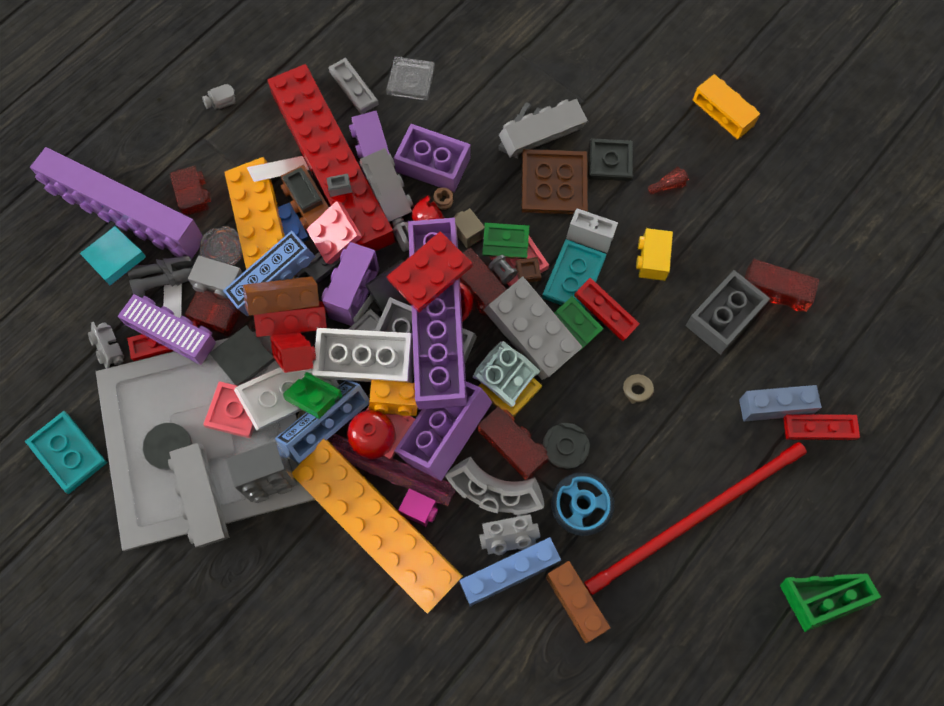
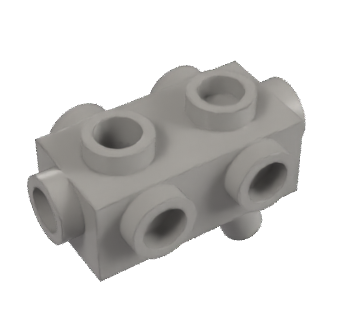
M528 513L518 514L514 518L482 524L484 534L479 535L482 549H487L488 554L502 555L508 550H524L536 544V539L540 538L538 524L532 523L531 515H527Z

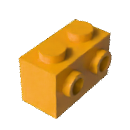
M371 380L369 410L401 416L417 415L418 406L415 402V383Z

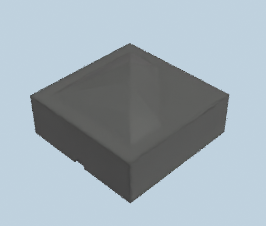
M348 174L326 178L330 197L352 193Z

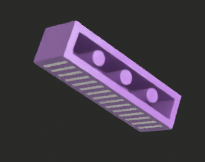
M133 294L118 315L119 319L135 331L202 365L216 344L211 336L212 332L203 326L199 328L193 326V322L184 316L180 318L174 316V312L165 306L157 307L156 303L146 296L140 298Z

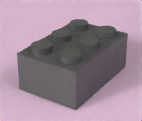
M733 270L691 315L685 326L721 355L763 309L770 298Z
M275 441L226 459L234 487L250 502L260 503L266 501L270 495L288 493L292 490V487L297 485L296 479L292 474L293 470L290 461Z

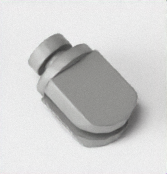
M228 84L210 89L208 91L209 97L207 95L202 97L207 109L211 108V105L214 109H221L235 103L234 90Z
M400 217L392 222L393 233L402 251L405 252L409 250L408 222H405Z

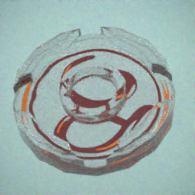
M227 226L209 230L200 241L201 256L228 265H235L243 255L238 232Z

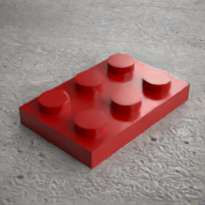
M440 231L391 272L387 279L420 313L471 269L473 264Z

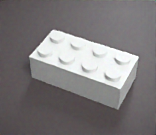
M317 328L315 343L316 360L313 364V376L320 379L365 382L384 380L412 383L414 356L413 335L411 333Z

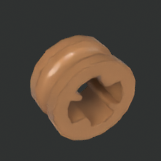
M439 188L434 193V202L439 209H448L453 204V194L448 188ZM442 196H446L447 198L444 200V202L440 201Z

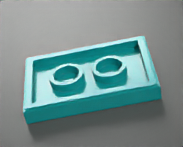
M116 226L80 253L109 285H112L146 257Z
M566 239L542 298L563 305L573 296L585 309L586 307L574 294L589 278L595 282L597 281L607 254Z
M65 411L61 412L25 441L67 494H70L108 463Z

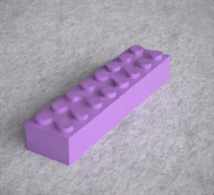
M47 147L44 148L30 166L36 174L35 178L45 185L44 189L54 196L59 194L72 205L77 203L86 212H95L102 220L106 222L111 220L124 231L129 229L142 240L147 238L162 250L164 248L169 249L176 257L190 256L192 259L205 240L193 219Z
M455 218L408 221L409 256H412L440 231L458 248ZM459 278L420 313L412 306L415 402L418 409L467 406Z

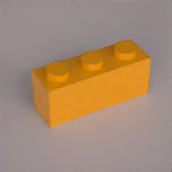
M715 74L696 89L693 101L737 140L755 126L760 116L757 109L746 102L739 93L732 90L724 80L718 78Z

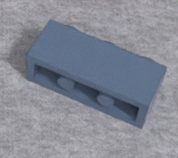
M817 385L746 391L739 399L743 421L784 418L786 414L813 415L822 408Z

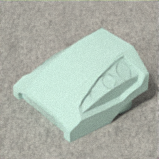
M502 341L489 352L477 367L473 378L479 380L506 404L513 407L518 396L534 376L539 374L540 370L525 356Z

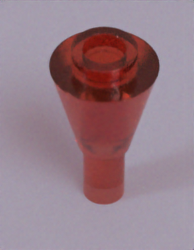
M677 166L659 182L648 186L650 194H653L662 189L686 186V181H688L687 173L684 169H680Z

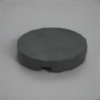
M162 423L156 425L147 433L143 440L142 451L145 459L153 467L170 470L168 459H171L169 452L192 445L190 434L182 426L175 423Z
M561 423L548 430L543 439L542 449L545 458L552 466L557 469L571 470L584 463L589 454L590 443L582 428L571 423Z

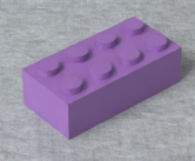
M466 382L467 406L422 409L394 451L407 464L442 481L492 404V401L482 388Z

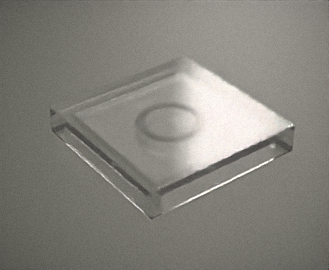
M395 56L387 86V94L427 100L435 62Z

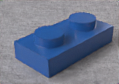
M287 203L278 207L285 236L292 230L302 242L309 240L291 204Z

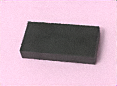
M302 167L282 177L303 213L323 204L322 199Z

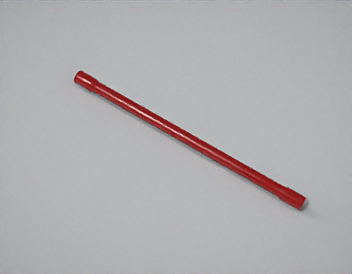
M800 442L793 444L781 452L779 456L611 567L585 581L583 584L591 596L609 585L612 580L786 465H790L807 453L806 448Z

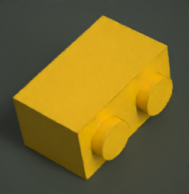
M646 228L644 236L639 237L638 249H641V256L637 257L636 269H640V278L666 280L670 272L672 231Z

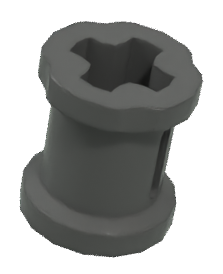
M503 254L497 256L488 266L490 271H494L500 277V282L503 285L513 280L518 273L515 268H512L506 262V257Z

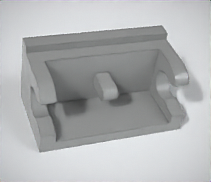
M576 209L566 239L608 253L618 222Z

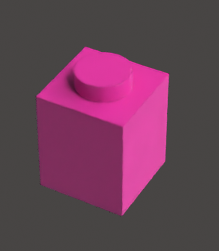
M409 488L398 511L404 517L426 527L428 522L432 523L438 509L435 508V500Z

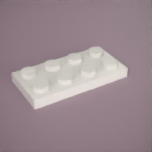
M281 367L235 387L234 391L256 431L302 410L286 401L283 393L298 379L304 378L305 372L313 374V369L284 373ZM321 379L336 388L339 386L336 380Z

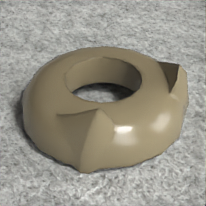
M631 375L624 382V393L632 404L644 402L654 393L652 381L644 375ZM635 385H640L645 391L638 395L633 393L631 388Z

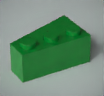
M868 574L835 575L834 577L811 576L810 578L787 577L780 585L804 632L868 607L881 598Z

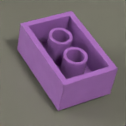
M410 124L394 157L395 170L398 173L440 188H448L451 192H455L470 160V144Z
M349 242L347 249L344 248L340 255L341 262L338 268H334L329 288L326 287L323 291L322 300L330 319L352 326L354 324L353 318L363 306L369 294L365 284L376 278L379 266L375 250Z

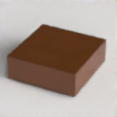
M538 257L515 260L518 280L523 276L527 282L541 281Z

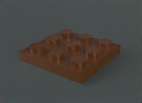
M523 149L522 212L575 214L576 209L588 211L587 151Z

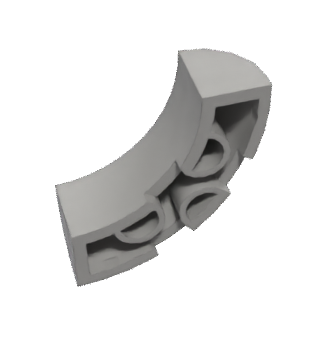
M471 456L455 465L445 475L449 483L465 499L467 497L478 504L480 508L487 511L518 515L544 508L543 495L535 477L519 482L500 480L484 472L473 461Z

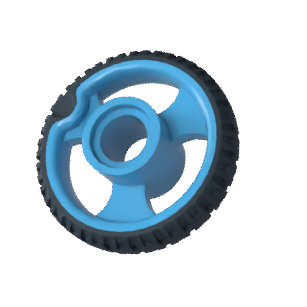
M576 473L565 477L556 486L552 495L551 507L556 521L564 530L579 536H589L600 532L610 522L614 513V497L609 486L602 479L589 473ZM577 482L593 484L602 494L595 497L588 490H579ZM562 493L568 494L572 498L570 501V511L573 515L568 519L564 517L560 508ZM585 499L589 504V508L580 509L577 506V500ZM595 508L602 509L605 512L601 520L596 524L588 527L583 526L582 519L591 515Z

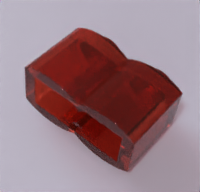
M196 166L170 173L176 200L183 215L187 216L209 209L208 202H211L208 190L203 188L206 180L202 171L198 172Z
M196 291L184 314L186 318L191 321L195 320L197 325L229 336L241 313L240 310L236 308L230 299L220 300L216 299L217 296L209 291H204V293Z

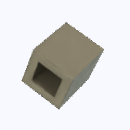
M471 209L465 212L461 211L454 216L457 236L466 248L484 238L485 227Z

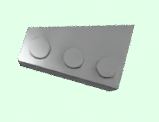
M386 148L361 158L360 165L388 222L411 213V207H413L412 200L409 194L405 195L402 188L404 187L403 180L400 174H396L394 160L391 154H388Z

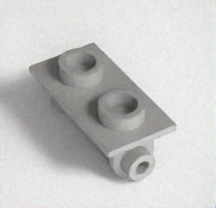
M91 322V332H88L91 344L96 345L98 349L96 355L99 363H104L106 369L110 368L112 363L115 365L123 363L124 355L119 344L109 345V343L116 341L111 326L107 325V323H101L96 327L95 323Z

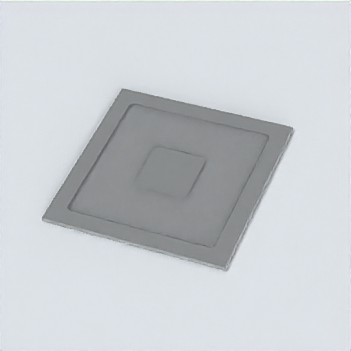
M270 336L257 337L272 355ZM228 338L215 341L216 344L212 350H214ZM171 352L96 371L122 551L183 536L190 529L188 520L183 518L181 506H183L182 497H179L175 490L174 483L177 482L175 473H172L171 470L153 467L145 459L142 451L143 440L147 433L153 427L162 423H175L182 426L190 434L192 444L200 443L204 445L226 524L315 500L297 480V485L292 487L290 492L272 494L268 500L260 503L250 502L234 487L226 459L273 441L276 442L275 438L297 421V416L294 413L259 431H256L254 427L251 439L205 428L203 424L218 382L235 385L210 354L202 365L176 352ZM275 360L250 380L279 368V364ZM288 457L294 471L300 463Z

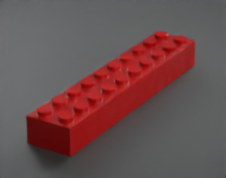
M306 64L267 79L271 93L329 208L336 201L341 202L362 237L355 244L377 251L395 243L393 229ZM348 174L352 193L330 197L326 178Z

